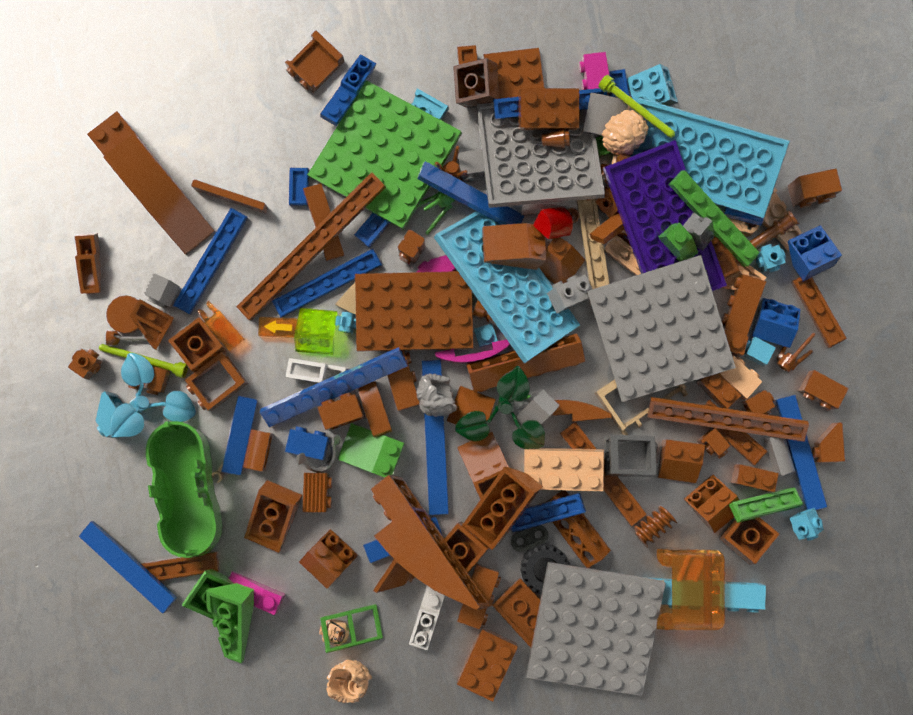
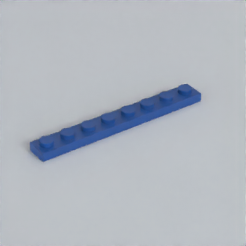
M398 347L260 409V414L268 427H272L317 407L326 400H333L408 366V363Z

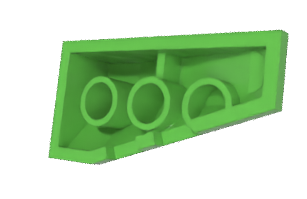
M238 583L210 588L206 591L208 612H212L214 617L212 623L214 627H217L220 634L218 640L224 657L242 663L244 661L254 607V589Z

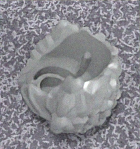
M431 373L421 377L416 393L417 399L420 401V409L426 415L437 417L456 411L457 406L452 398L453 393L450 392L449 377H441Z

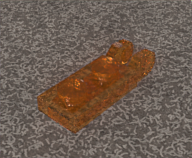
M208 301L206 305L214 314L209 318L200 308L197 312L203 318L208 328L231 352L245 339L223 313Z

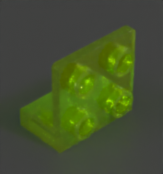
M300 308L294 335L295 352L334 355L337 311Z

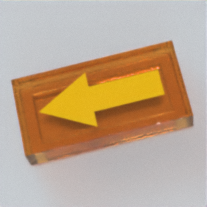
M259 317L258 336L297 338V318Z

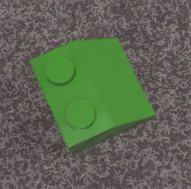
M213 569L205 570L182 605L214 620L212 612H208L206 591L210 588L230 585L233 582L220 572Z

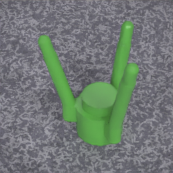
M439 191L420 202L418 207L435 199V201L424 208V211L429 210L435 205H438L440 208L445 207L425 232L426 235L433 230L446 212L453 207L451 203L455 199Z

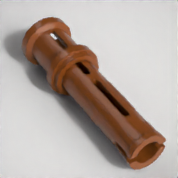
M790 210L787 212V215L778 221H773L771 227L750 240V243L756 249H759L779 234L784 235L786 234L785 231L794 225H799L800 223Z

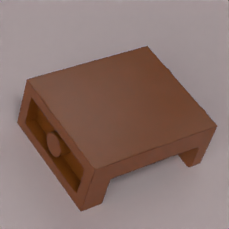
M317 30L311 34L312 40L291 61H285L288 74L293 78L296 76L300 80V85L305 90L310 89L313 93L345 62L343 55Z

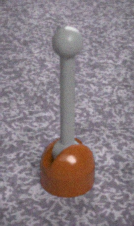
M111 330L106 332L107 346L117 345L121 340L147 341L145 337L121 336L117 331Z

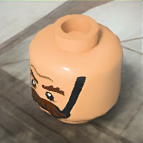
M338 619L327 620L326 627L329 643L334 646L346 643L349 636L347 623ZM320 626L319 634L322 635V641L324 642L322 627Z

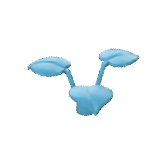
M135 353L127 354L121 368L122 379L130 386L140 384V387L136 393V398L131 400L129 404H122L115 409L110 423L112 438L132 437L139 434L144 427V418L139 413L147 408L165 406L163 415L172 422H184L196 414L190 397L182 391L169 393L166 396V402L150 404L148 398L141 395V392L144 388L143 383H150L153 380L154 369L151 363L143 356Z

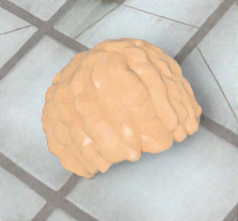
M624 110L621 114L612 116L609 122L605 124L606 129L602 133L604 137L603 146L613 154L631 156L634 149L639 148L647 135L649 127L644 117L633 110Z
M345 660L339 663V665H335L331 669L329 676H327V680H329L326 689L328 696L342 703L359 702L360 698L366 694L368 681L372 679L368 668L360 661Z

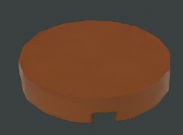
M125 295L112 300L106 312L110 327L124 334L139 330L130 318V314L138 299Z

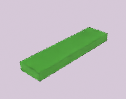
M792 487L735 501L729 504L737 523L798 508L803 505V502L796 488Z

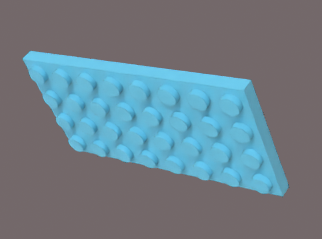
M638 98L637 103L674 130L675 136L673 138L668 137L644 118L649 129L644 142L639 148L634 149L631 157L676 140L687 173L714 203L758 217H765L790 143L789 140Z
M476 211L437 233L434 239L525 364L580 326V323L569 309L558 314L556 313L547 295L553 289L552 285L540 268L533 270L484 263L483 226L501 224Z

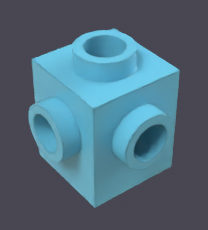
M772 244L761 247V251L756 257V263L761 273L768 270L772 273L780 270V266L786 263V255L779 245L773 247Z
M815 508L798 512L790 517L793 531L799 540L805 538L807 541L819 537L818 534L824 530L823 522L818 517Z

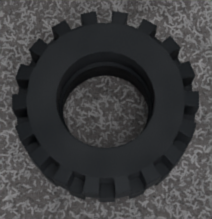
M548 544L538 545L529 549L524 554V558L521 560L520 571L525 584L533 592L541 595L544 581L535 576L534 566L536 562L542 558H550L555 563L570 565L567 556L556 546Z

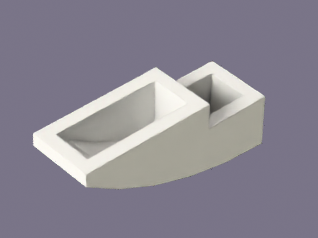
M289 358L286 377L319 383L349 369Z

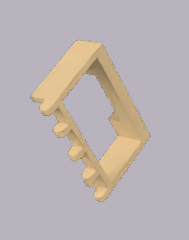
M614 379L596 391L595 395L605 410L611 413L612 420L622 435H628L625 430L626 427L635 422L640 428L642 423L639 419L648 413L649 407L623 424L604 397L617 388ZM685 384L677 385L675 390L661 399L671 400V397L678 392H681L685 397L688 395L685 390L687 387Z

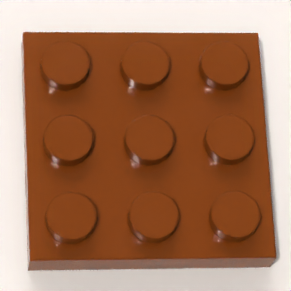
M539 48L483 54V59L487 58L497 63L500 99L519 97V90L521 88H544Z

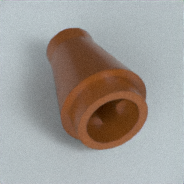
M561 129L542 134V145L561 148L570 146L569 130Z

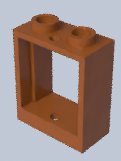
M224 352L219 353L185 379L188 384L186 386L188 391L192 395L196 394L199 398L198 404L203 410L207 409L208 411L215 410L249 384ZM220 362L236 383L212 402H209L195 381Z

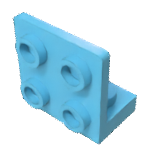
M662 64L627 78L631 97L636 102L638 98H642L659 104L667 103L674 105L678 103L669 69Z

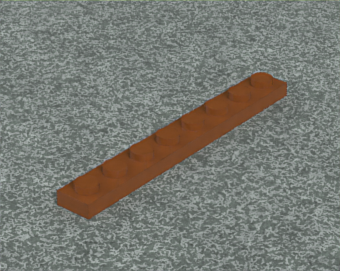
M651 397L648 410V418L803 442L809 427L808 421L655 397Z

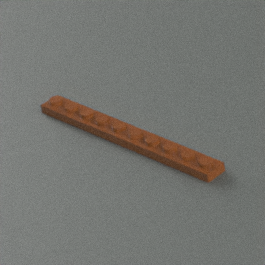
M371 172L236 306L249 321H252L386 186Z

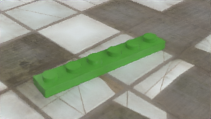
M685 170L680 171L669 186L695 214L702 218L707 217L713 221L715 236L744 267H748L760 252Z

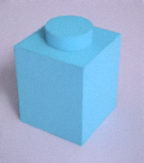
M753 337L747 341L743 356L764 366L768 364L776 347L757 337Z

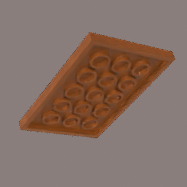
M458 271L355 274L357 352L391 351L398 347L400 350L473 349L472 290Z

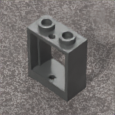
M608 435L604 438L605 476L652 477L656 475L658 471V462L656 461L658 445L655 442V436ZM618 442L646 443L647 470L619 469Z

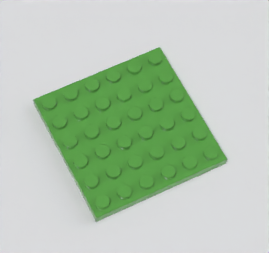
M366 80L307 175L338 194L347 197L372 172L386 188L365 209L404 230L430 187L417 179L423 163L426 161L437 167L435 162H439L443 166L462 132Z

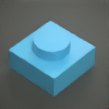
M492 324L474 329L479 348L498 341Z

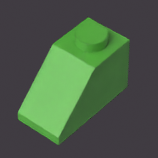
M681 223L671 224L658 237L679 262L693 258L698 253L693 237Z

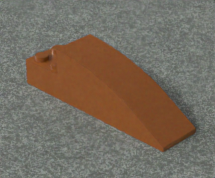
M118 111L87 133L104 155L103 158L185 255L215 232Z
M388 475L371 488L374 493V500L379 505H382L386 518L390 521L392 520L390 524L374 535L383 548L404 569L434 591L476 610L489 608L490 604L444 540V537L404 479Z

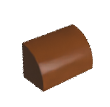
M251 429L243 463L244 468L262 472L266 471L273 433Z

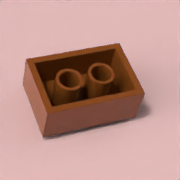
M521 88L519 90V130H577L579 128V88Z
M481 626L457 678V685L493 702L518 648L517 643Z

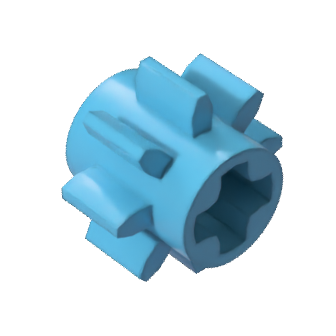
M342 312L341 316H336L335 325L339 326L338 331L352 334L353 329H356V314Z

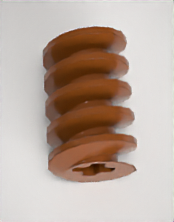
M658 506L659 513L652 511L653 518L646 516L647 523L640 521L641 528L637 525L634 526L635 535L646 548H648L647 541L655 543L653 536L661 538L659 531L667 533L665 526L670 529L673 528L671 521L677 524L671 513L662 506Z

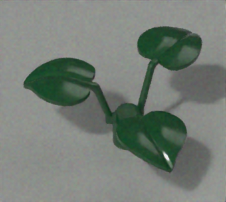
M516 366L499 379L497 383V392L500 395L498 406H495V410L488 420H486V415L482 411H472L464 415L455 426V431L470 441H481L488 436L490 432L488 424L491 423L496 413L500 411L502 414L512 415L518 428L512 433V439L518 447L522 449H540L545 445L543 426L535 420H527L520 425L513 410V400L522 402L528 397L530 392L528 378L519 366Z

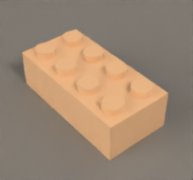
M525 449L524 473L529 474L543 486L541 490L603 491L604 449Z

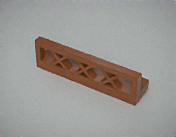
M560 490L546 502L570 495L566 490ZM583 513L552 522L586 568L603 560L611 551ZM561 520L567 521L569 529L561 524ZM573 535L579 537L581 544L573 540ZM585 551L591 553L594 559L589 561L585 556Z

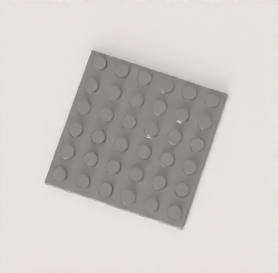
M493 103L477 104L489 208L604 198L605 192L596 137L593 133L583 132L587 110L579 111V128L577 130H569L570 146L561 148L542 145V134L557 130H519V117L495 120Z
M701 255L587 291L622 402L736 368Z
M548 562L526 677L642 696L666 583L663 580Z

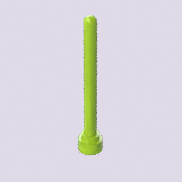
M606 75L600 81L598 87L608 93L612 92L668 137L673 138L675 136L674 130L619 89L612 77Z
M105 344L99 345L100 351L126 358L127 354L133 353ZM141 355L152 366L172 371L176 377L185 378L187 375L188 366L186 363L172 364Z

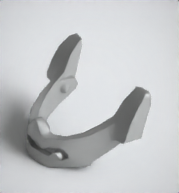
M339 435L333 436L329 442L331 455L328 456L325 464L314 467L308 462L305 454L300 453L296 457L298 465L304 463L308 470L316 473L328 470L335 459L336 445L341 443Z

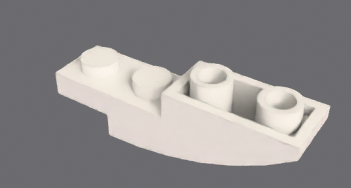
M428 586L426 587L409 641V645L428 650L445 596Z

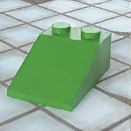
M351 423L338 460L385 478L388 475L394 474L405 443L384 435L374 438L371 430Z

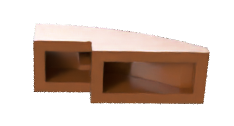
M98 233L78 234L74 237L77 250L75 260L80 293H100L101 257Z
M376 380L357 388L373 437L392 432Z
M554 400L560 406L551 414V416L570 415L571 422L612 418L611 413L599 407L572 400Z

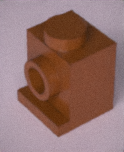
M716 428L710 429L697 440L699 444H705V450L708 454L717 456L719 459L728 453L727 449L730 447L729 443Z

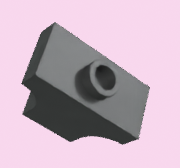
M693 213L683 225L693 237L696 247L702 251L715 236L713 221L707 217L702 218Z

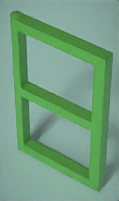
M376 604L320 617L326 653L383 639ZM372 609L377 636L356 641L352 614ZM347 615L351 643L330 648L326 620Z

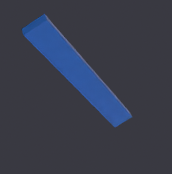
M441 360L422 361V376L431 373L432 375L436 374L442 377ZM424 413L429 515L449 514L444 415L435 417Z

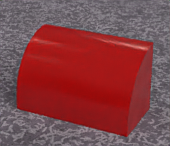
M565 207L542 209L533 226L547 239L570 236L573 229V221Z

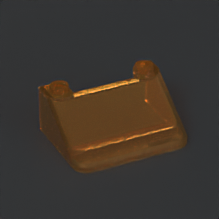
M676 547L657 549L659 563L663 566L672 567V613L666 612L659 615L657 618V629L716 631L723 628L725 625L724 555L718 550Z

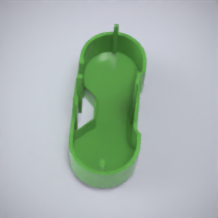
M166 421L151 433L146 444L147 465L152 468L153 472L152 485H148L149 497L154 498L160 520L157 523L159 539L163 547L175 556L183 558L203 556L217 545L223 528L221 509L215 495L212 478L213 462L209 443L204 434L197 428L183 422ZM200 479L204 482V488L200 485ZM202 493H205L207 498L202 497Z

